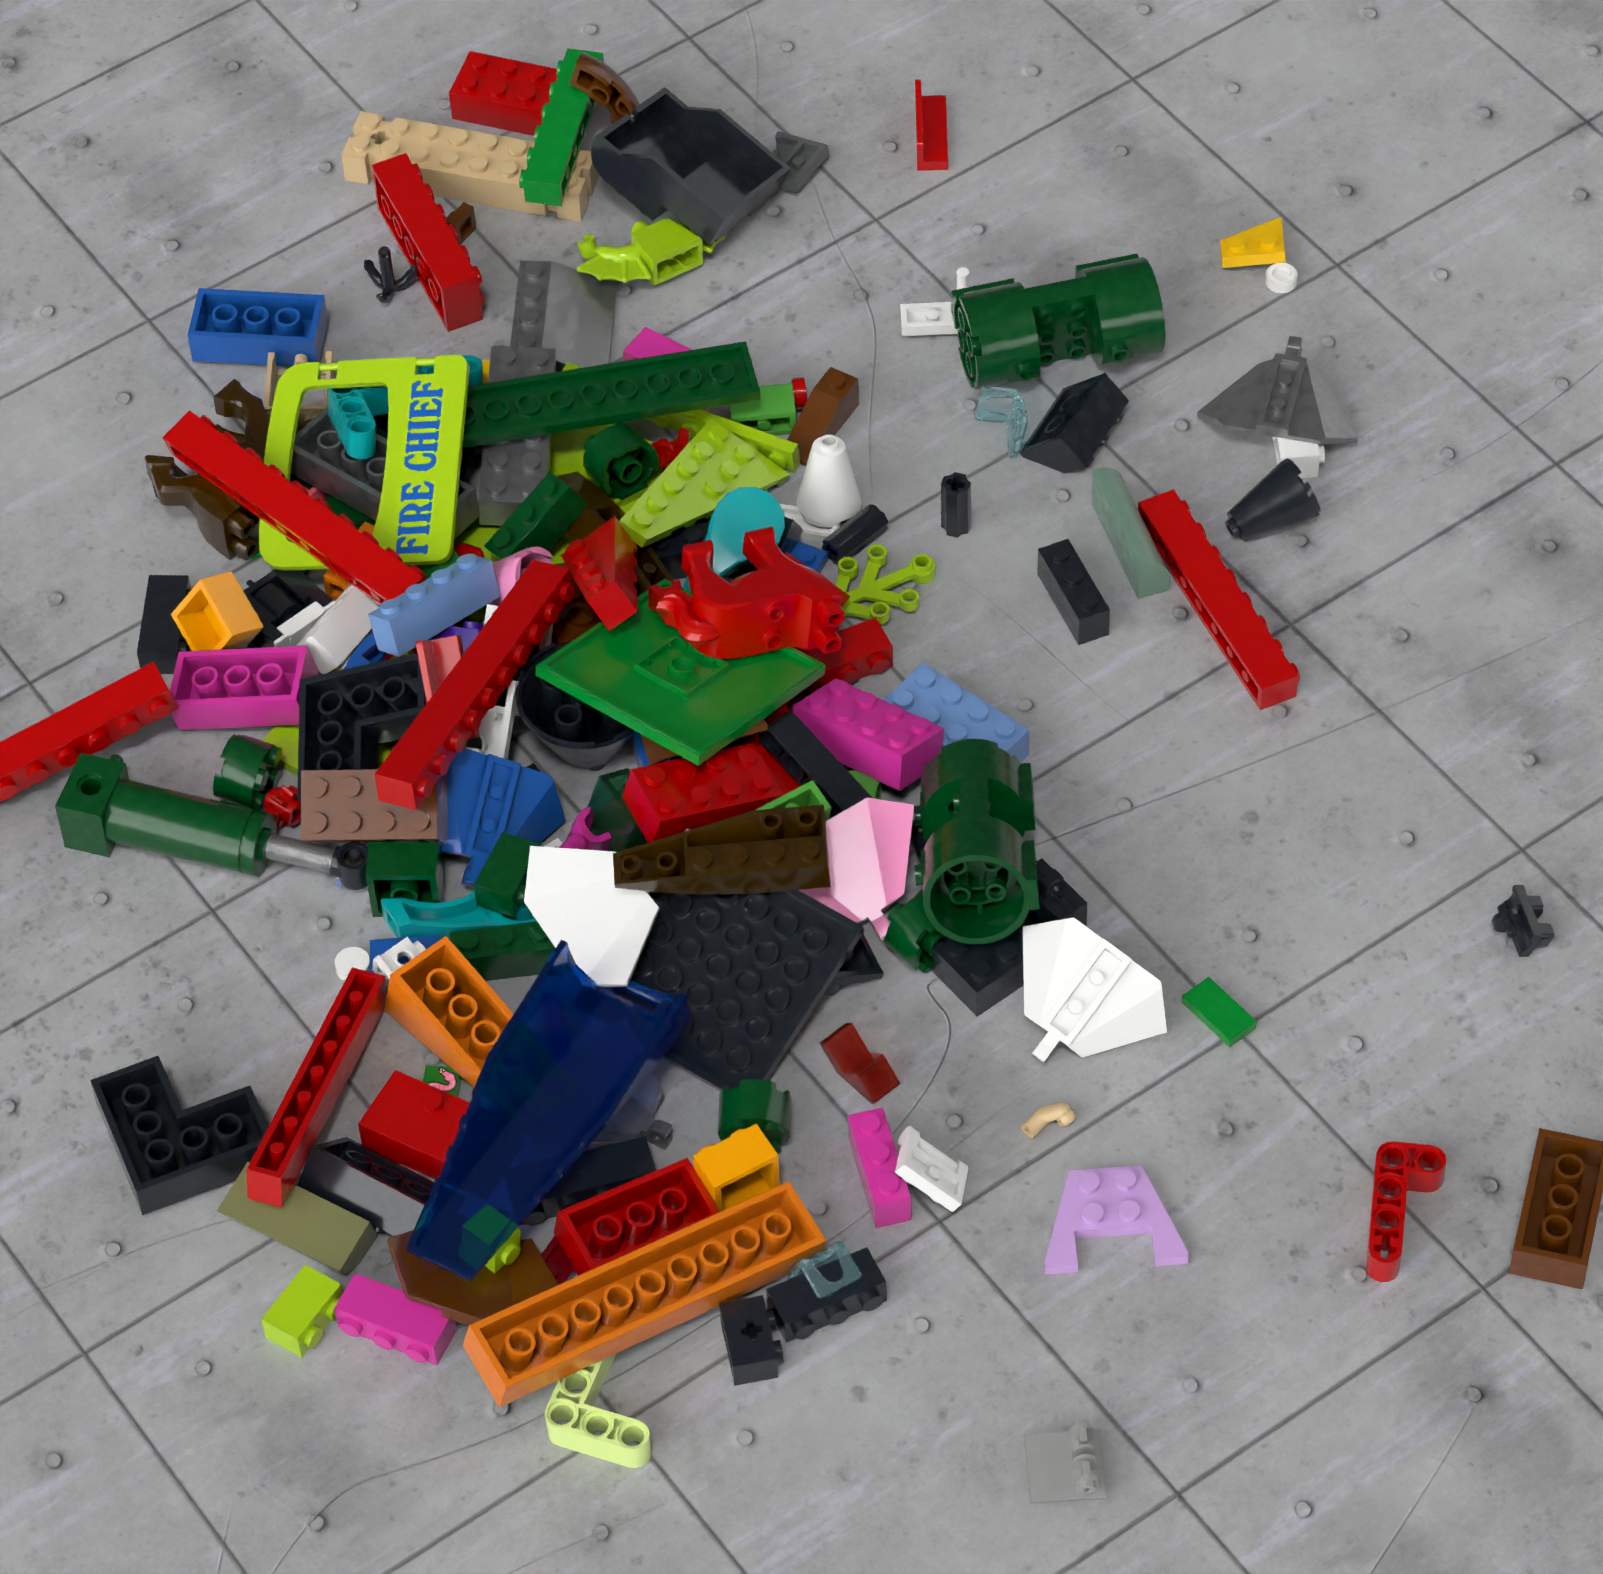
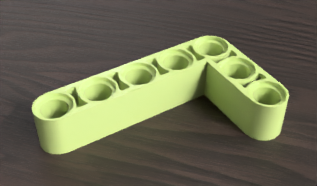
M616 1354L558 1380L545 1410L547 1433L552 1443L630 1468L642 1467L650 1460L652 1453L650 1433L645 1423L594 1407ZM574 1389L583 1390L580 1393H571V1391ZM561 1420H568V1421H570V1422H568L567 1424H563V1425L556 1424L557 1422H559V1421H561ZM595 1431L605 1432L602 1435H592ZM633 1441L640 1442V1444L636 1446L626 1445Z

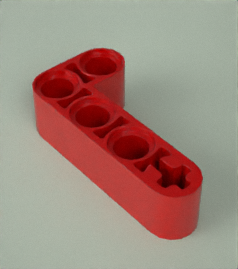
M1391 1141L1382 1144L1377 1150L1366 1262L1367 1273L1375 1281L1389 1282L1398 1276L1403 1246L1407 1191L1434 1192L1443 1184L1447 1160L1445 1153L1436 1146ZM1384 1195H1393L1394 1197H1386ZM1381 1226H1390L1392 1228L1386 1229ZM1381 1250L1388 1251L1387 1258L1381 1257Z

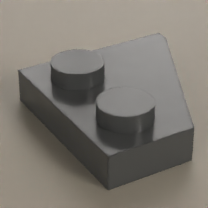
M778 131L775 135L776 149L773 150V154L791 168L780 188L797 193L829 156L828 145Z

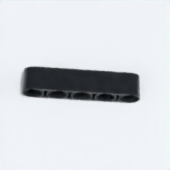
M784 713L767 725L768 730L759 733L760 741L764 748L799 786L812 780L831 806L830 819L865 798H873L794 713Z

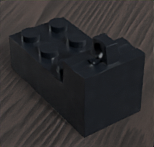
M1042 858L1037 861L1039 909L1029 910L1026 919L1018 929L1007 937L991 943L967 944L947 937L932 947V972L976 1017L1024 986L1023 926L1075 918L1087 927V902L1064 880V877L1056 869H1053Z

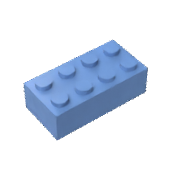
M923 662L884 699V701L890 704L900 706L903 710L921 718H926L930 722L944 728L943 747L964 739H984L998 743V748L1006 751L1011 756L1015 755L1020 763L1029 755V729Z

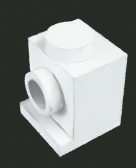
M406 937L381 956L375 957L372 970L376 974L385 976L386 988L388 989L390 974L403 966L397 960L402 956H406L410 961L426 949L419 941L412 943Z

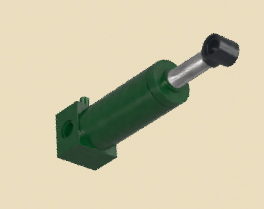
M80 753L55 805L66 848L110 858L117 843L258 877L265 872L270 859L330 873L331 876L339 878L341 884L350 890H359L367 887L366 865L368 847L365 844L349 842L341 847L333 848L277 835L275 814L129 780L126 763H123V758L116 754L112 755L110 759Z

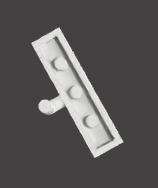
M961 267L956 271L957 289L969 287V270L965 267ZM951 302L900 304L902 336L958 334V329H954Z

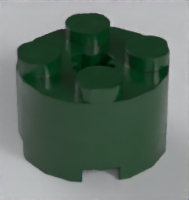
M625 422L615 423L596 435H590L583 444V449L585 450L583 467L587 475L607 495L618 496L621 500L647 488L649 485L646 481L650 478L653 469L656 472L659 469V456L656 450L635 429Z
M233 734L220 756L225 760L221 775L215 773L213 795L243 807L263 811L268 789L277 787L281 777V770L276 769V766L281 758L282 748L246 735Z
M921 889L906 904H897L890 911L887 919L891 923L888 926L884 943L913 969H919L923 973H928L932 971V947L947 937L937 931L929 922L923 907V889Z
M761 1079L740 1080L739 1087L733 1089L724 1086L719 1093V1139L723 1141L729 1138L735 1131L746 1129L757 1123L777 1154L780 1153L781 1146L786 1144L790 1138V1091L776 1090L775 1082Z

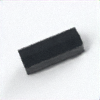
M958 472L944 476L941 482V527L945 529L946 535L956 538L962 534H968L971 528V482L967 480L966 474Z
M869 504L822 540L823 546L821 548L828 551V558L838 565L841 558L853 556L887 529L888 520L884 512L879 510L876 505Z

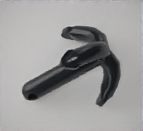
M382 246L378 250L381 274L371 260H364V269L372 281L382 289V293L377 294L376 298L381 303H387L391 300L395 291L404 289L413 281L418 267L417 265L410 266V269L401 278L394 280L390 249Z

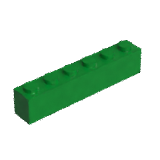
M567 48L564 59L559 60L556 72L557 80L556 82H551L549 104H544L542 124L537 125L535 129L534 148H529L526 170L522 169L520 173L519 187L524 189L525 202L562 207L596 101L590 96L569 85L582 51L604 63L603 53Z

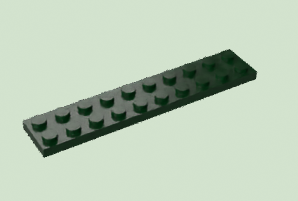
M746 341L468 386L462 448L760 400V388Z

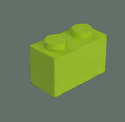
M305 1264L261 1318L265 1337L302 1358L309 1348H314L319 1343L323 1330L330 1321L336 1320L334 1308L343 1294L341 1284Z

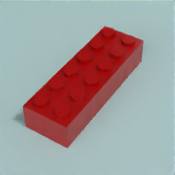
M406 153L372 164L377 209L409 265H417L416 277L446 330L450 332L483 320L482 306L485 305V299L479 288V285L483 283L481 273L477 266L472 267L470 264V256L466 246L459 245L457 232L452 224H447L442 205L435 204L432 188L428 183H423L422 173L418 164H412Z

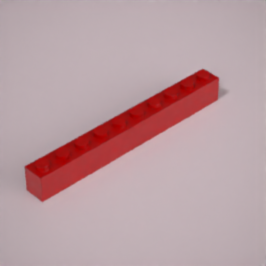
M189 410L162 437L174 457L379 605L386 600L400 596L406 592L409 586L420 584L427 578L417 566L412 564L408 567L402 562V558L393 549L388 547L384 550L380 547L379 542L369 532L364 530L361 533L356 530L354 523L344 514L337 516L331 512V507L323 499L317 497L314 500L299 482L294 480L291 483L286 480L284 473L273 464H270L268 467L253 449L248 447L245 450L240 447L237 439L229 432L225 431L223 434L219 432L216 425L205 415L198 417Z
M532 560L374 774L379 801L417 810L423 800L431 795L436 782L447 773L452 760L458 753L462 752L466 741L473 731L478 730L482 719L489 709L494 708L497 698L505 688L510 686L513 676L518 669L526 664L528 656L534 647L541 643L547 629L557 621L559 613L566 603L572 600L574 584L571 583L570 568Z

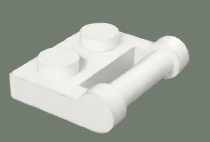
M908 1126L898 1139V1144L901 1146L895 1173L901 1176L905 1182L914 1185L930 1196L933 1201L953 1212L962 1204L968 1165L959 1159L954 1161L922 1139L919 1131Z

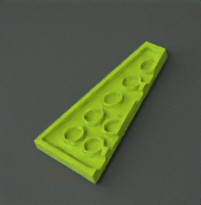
M711 418L619 522L632 540L643 548L670 536L678 528L683 526L687 528L694 525L700 518L712 517L718 502L728 492L740 487H757L767 491L769 487L775 484L780 486L786 483L791 474Z

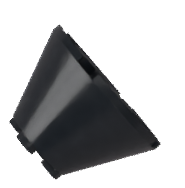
M555 643L536 653L520 672L517 680L519 683L515 693L518 712L526 726L552 749L558 758L572 766L599 771L619 753L636 731L535 675L536 665L567 645L563 644L555 647Z

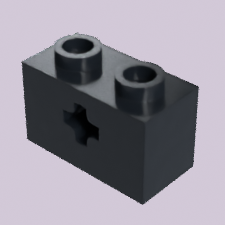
M763 1295L719 1303L720 1323L734 1386L778 1378V1363L784 1362L780 1340L773 1341L771 1331L777 1330L773 1308L766 1309Z

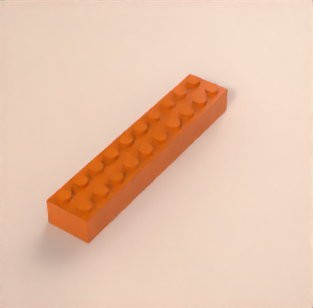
M788 1181L469 1325L463 1347L497 1405L502 1407L719 1307V1303L732 1301L818 1261L827 1240Z

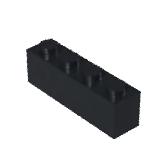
M646 1136L507 1170L504 1171L516 1225L521 1226L525 1224L535 1225L545 1219L557 1217L558 1211L656 1171Z

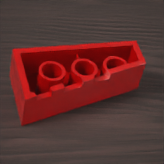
M615 516L584 539H578L570 543L565 552L560 555L567 568H570V573L586 601L609 631L637 612V589L634 587V583L637 582V574L634 572V567L637 566V558L634 556V553L637 552V545Z

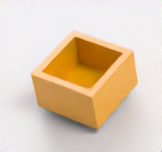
M232 571L200 579L171 613L191 651L245 649L264 627Z
M757 1123L746 1129H739L732 1133L729 1138L715 1145H707L699 1150L697 1154L693 1155V1167L719 1212L780 1185L779 1155Z

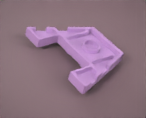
M1142 1165L1068 1171L1044 1262L1045 1275L1078 1272L1075 1239L1151 1234L1155 1266L1188 1264V1250Z

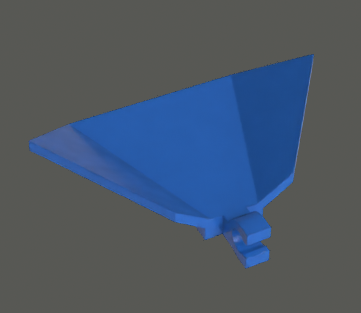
M464 748L461 753L455 756L448 768V840L435 842H439L440 852L470 858L461 884L474 888L473 884L502 832L540 843L566 821L554 780L549 774L523 767L520 763L492 754L485 755Z

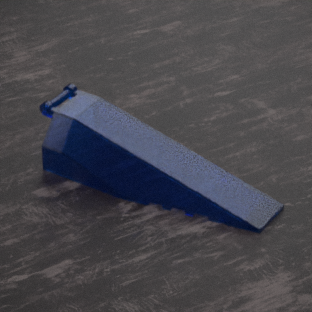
M560 940L485 1060L472 1091L471 1102L466 1114H463L460 1119L458 1133L452 1146L449 1145L445 1155L446 1161L439 1177H436L433 1183L429 1200L422 1209L406 1247L407 1251L466 1280L472 1281L612 1120L673 1046L691 1017L687 996L683 993L675 996L669 992L664 995L631 979L628 986L601 988L575 963L568 943ZM619 991L625 992L656 1006V1009L652 1011L616 995V993Z

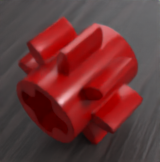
M282 785L281 788L274 787L271 789L264 800V811L275 814L278 828L282 825L289 827V825L294 826L301 821V803L297 800V788L293 785H290L288 788Z

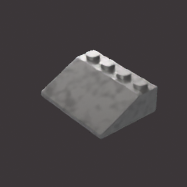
M520 261L510 346L556 348V372L562 371L567 362L580 367L610 363L617 284L604 279L599 281L593 275L583 272L579 273L576 269L553 261Z

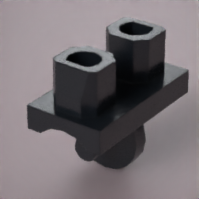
M1514 885L1511 897L1497 907L1499 913L1492 918V925L1495 931L1506 932L1508 937L1513 939L1519 957H1529L1535 947L1548 946L1555 933L1551 924L1538 923L1537 921L1543 913L1544 905L1541 897L1527 895L1524 885Z

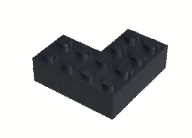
M418 653L300 679L297 800L300 803L301 770L378 769L379 744L401 739L427 704Z
M159 1055L90 1080L97 1107L142 1215L236 1181L246 1163L251 1161L268 1129V1124L250 1085L182 1110Z

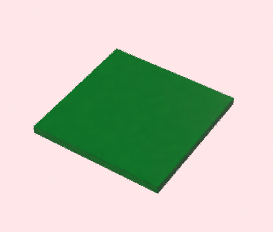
M663 579L658 583L661 588L672 586L671 581ZM681 588L682 591L686 592L692 597L691 592L684 588ZM649 590L637 597V612L611 631L601 621L536 665L535 675L699 766L825 675L826 665L793 647L740 658L719 659L707 657L680 635L678 629L666 625L656 611L652 612L649 609Z

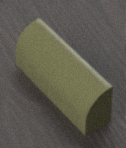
M250 1162L246 1163L217 1210L219 1213L342 1274H347L357 1267L377 1237V1233L370 1221L297 1185H294L282 1208L248 1199L246 1169Z

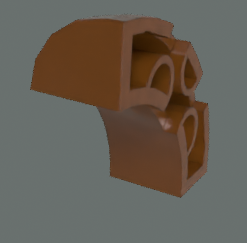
M583 51L581 52L569 85L586 93L599 106H605L612 116L611 124L626 114L631 116L634 108L640 104L628 84L608 65Z

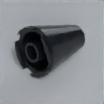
M1287 458L1281 461L1227 512L1228 520L1225 521V525L1233 538L1239 536L1245 541L1314 519L1320 515L1318 512L1321 509L1308 482L1304 483L1298 476L1302 472L1292 460Z

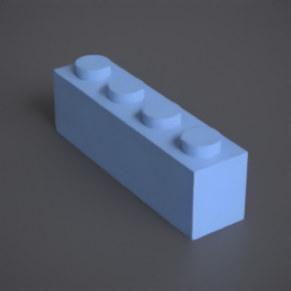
M475 554L462 555L457 559V562L445 569L433 572L431 577L422 583L409 586L406 592L400 596L382 602L378 609L368 614L378 650L400 657L415 648L416 641L432 638L500 597L501 594L492 561Z

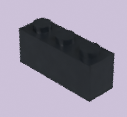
M1069 539L1039 548L1037 575L1077 644L1081 645L1108 636L1110 609Z
M149 575L137 648L140 668L154 662L160 674H174L178 653L189 651V645L171 616V613L192 590L188 575Z
M866 1247L767 1288V1308H773L776 1325L787 1343L796 1338L804 1339L815 1330L827 1325L840 1324L849 1316L863 1310L871 1311L877 1308L881 1303L887 1301L886 1280L869 1249Z

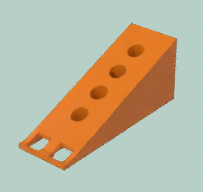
M447 936L390 974L384 1011L507 1117L520 1124L523 1132L579 1093V1088ZM510 1063L514 1065L515 1068L505 1069L501 1067L500 1064ZM555 1079L570 1092L558 1102H554L549 1095H546L541 1090ZM527 1099L542 1112L530 1122H526L515 1110L516 1107Z

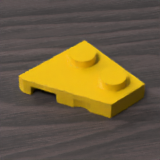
M1282 218L1273 219L1220 240L1222 268L1286 262Z

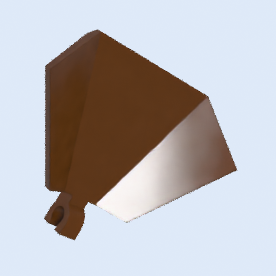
M497 1210L500 1215L510 1221L511 1214ZM463 1216L388 1238L387 1243L403 1293L407 1299L442 1310L441 1317L468 1326L559 1285L532 1238L520 1240L521 1251L516 1260L510 1265L505 1264L494 1274L462 1249V1228L469 1222Z

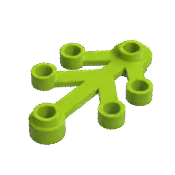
M880 544L871 545L867 550L868 563L859 587L847 592L851 579L858 574V562L853 557L841 558L838 562L839 575L835 585L850 596L842 608L845 612L844 619L847 615L864 619L876 617L879 624H885L890 619L889 605L900 607L908 612L916 610L919 607V594L916 590L905 589L901 593L887 590L909 580L918 584L930 583L936 575L934 560L927 554H918L910 561L909 566L877 579L881 566L887 562V549ZM880 554L881 556L875 557L873 555ZM906 599H913V601H910V602L905 601V600H906ZM863 600L875 602L870 607L858 604V602Z

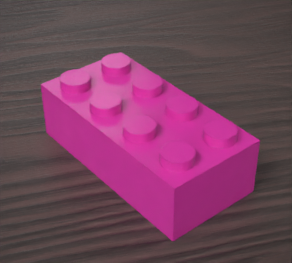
M308 646L179 652L170 692L179 709L173 711L171 715L179 730L299 725L300 679L317 676L319 670Z
M834 679L793 705V713L840 763L899 791L920 778L926 764L930 763L934 757L941 753L940 749L943 747L944 728L930 722L926 718H921L903 710L900 706L877 698L872 693L864 692L851 686L843 680Z

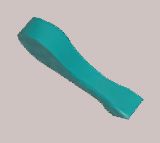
M740 487L728 492L718 502L710 519L704 541L712 540L713 542L712 570L721 578L722 576L727 577L733 572L752 564L742 554L745 532L773 526L777 546L779 545L785 528L784 512L779 502L769 492L757 487ZM686 577L683 588L691 592L689 580Z
M475 892L456 900L440 903L419 902L406 898H385L380 900L384 920L396 938L440 935V939L447 936L450 940V932L537 921L526 905H521L515 918L477 906Z

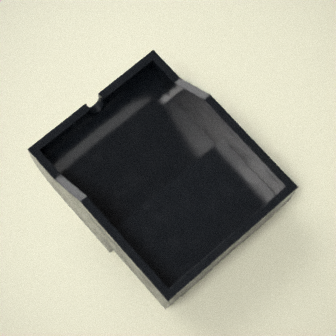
M666 87L634 108L631 116L628 114L624 115L596 135L591 145V158L598 174L620 195L639 209L641 213L654 221L669 210L708 244H711L713 241L717 242L730 232L738 222L746 216H751L763 207L771 197L777 194L791 170L787 164L721 109L688 107Z

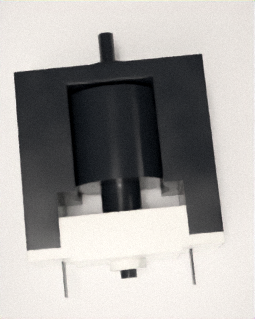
M274 569L255 583L252 580H248L246 584L249 587L243 590L264 626L251 643L257 648L297 646L335 601L300 570L283 571Z

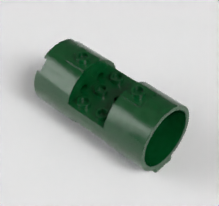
M1138 253L1077 265L1075 268V279L1024 289L1020 282L1015 283L1014 278L951 291V313L954 329H958L960 345L958 351L967 381L971 388L975 387V390L1017 381H1028L1032 378L1040 377V365H1048L1054 361L1069 358L1078 359L1084 355L1091 354L1095 363L1100 365L1159 353L1165 347V319L1158 284L1150 263L1145 257L1139 258Z
M964 739L942 747L940 749L941 753L934 757L930 763H927L923 770L920 805L914 806L915 826H922L924 840H927L924 850H921V864L914 865L916 886L923 885L924 911L929 922L937 931L961 943L985 944L1007 937L1020 927L1026 919L1029 910L1039 909L1035 841L1023 839L1025 831L1036 830L1031 763L1021 764L1015 755L1011 756L1006 751L998 748V743L984 739Z

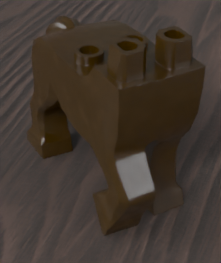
M233 379L214 396L215 411L218 415L239 418L245 421V434L229 431L219 424L216 425L217 430L222 434L225 431L229 432L237 439L240 447L245 450L248 447L253 449L262 458L264 463L272 408L265 410L261 398L252 395L242 387L240 382ZM145 456L147 474L152 481L155 496L159 499V502L165 506H185L197 519L199 530L205 540L229 560L236 555L244 560H249L259 550L258 541L250 536L255 529V525L260 521L259 517L198 473L192 475L185 473L175 464L174 457ZM290 474V481H297V477Z

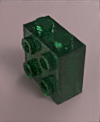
M628 768L600 775L587 806L591 807L592 811L595 812L589 831L596 836L609 832L612 836L606 851L619 852L648 843L622 797L630 774Z

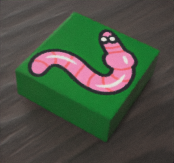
M426 1065L423 1082L458 1097L462 1077L450 1067Z

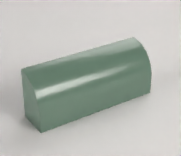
M1101 467L1092 469V506L1137 598L1140 599L1169 591V572L1121 474L1112 468Z

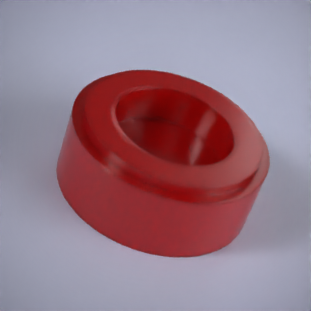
M804 377L793 378L791 383L795 409L803 410L807 402Z

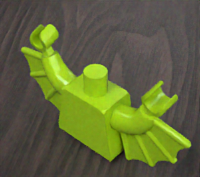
M662 219L651 225L644 221H638L631 229V245L619 247L601 245L599 247L594 235L585 234L583 236L584 242H577L578 249L582 258L592 259L577 267V272L589 273L599 281L614 279L627 283L635 279H647L655 286L703 265V250L712 253L714 246L718 242L725 240L726 237L724 235L717 242L713 241L711 244H708L682 221L676 223L671 219Z

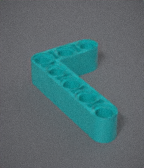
M462 355L470 367L468 386L483 384L482 360L473 355ZM434 365L418 366V374H434ZM386 386L328 389V415L347 454L359 460L371 458L376 452V424L373 416L389 412L388 388Z

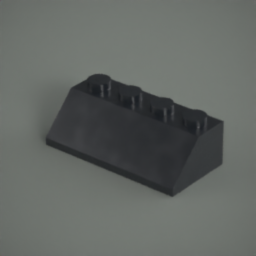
M348 1137L312 1146L297 1185L370 1221L376 1232L382 1234L389 1233L392 1236L455 1218L466 1201L462 1196Z

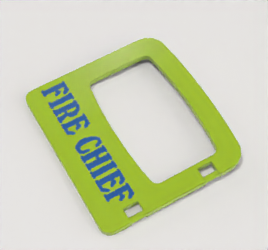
M438 355L428 358L401 357L344 360L334 363L306 362L293 365L282 374L277 383L267 434L264 464L268 467L270 464L278 467L284 473L285 479L290 482L298 418L304 395L309 390L386 386L388 388L389 406L386 462L379 510L372 535L379 542L380 547L384 550L388 547L393 549L407 566L412 564L432 565L445 563L452 556L470 372L469 364L461 355ZM434 365V374H418V366ZM321 371H337L336 379H321ZM260 519L259 550L269 566L283 571L329 569Z

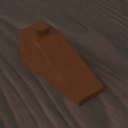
M830 367L813 388L787 439L798 444L801 465H807L813 442L824 435L835 436L858 407V378Z

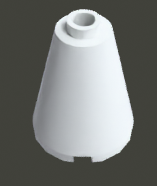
M824 435L817 438L812 444L797 495L796 506L804 515V520L809 524L826 528L838 527L841 521L850 520L861 511L862 498L844 441L834 435Z

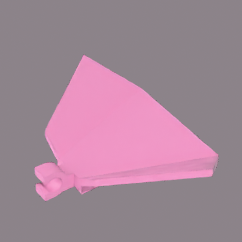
M865 798L825 821L831 887L802 889L799 891L859 924L869 919L881 941H884L889 923L882 911L889 908L892 903L905 895L914 805Z

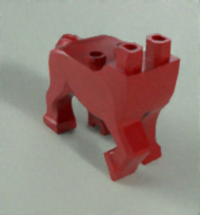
M773 526L745 532L742 554L758 569L757 571L744 574L730 583L724 580L712 570L714 546L712 540L683 546L681 568L687 574L692 597L681 590L680 580L671 581L672 586L661 588L658 584L649 586V609L652 612L656 611L666 625L678 629L680 635L707 657L719 659L740 658L786 647H798L805 650L819 648L823 654L841 649L842 639L838 635L840 624L844 622L845 614L841 608L842 593L821 573L789 559L777 546Z

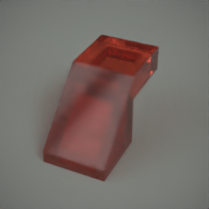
M853 1023L843 1024L819 1043L836 1072L871 1104H875L901 1084L884 1054L869 1052Z

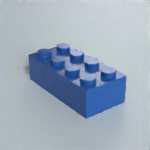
M199 288L187 335L192 361L267 365L268 352H275L277 366L292 367L297 354L306 355L308 362H319L328 325L324 295Z

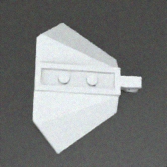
M530 846L524 903L582 986H628L659 911V907L649 896V891L615 888L613 853L616 852Z
M1075 918L1023 926L1024 1016L1047 1031L1045 1037L1032 1053L1036 1058L1044 1062L1059 1041L1081 1058L1167 1033L1161 981L1135 963L1126 954Z

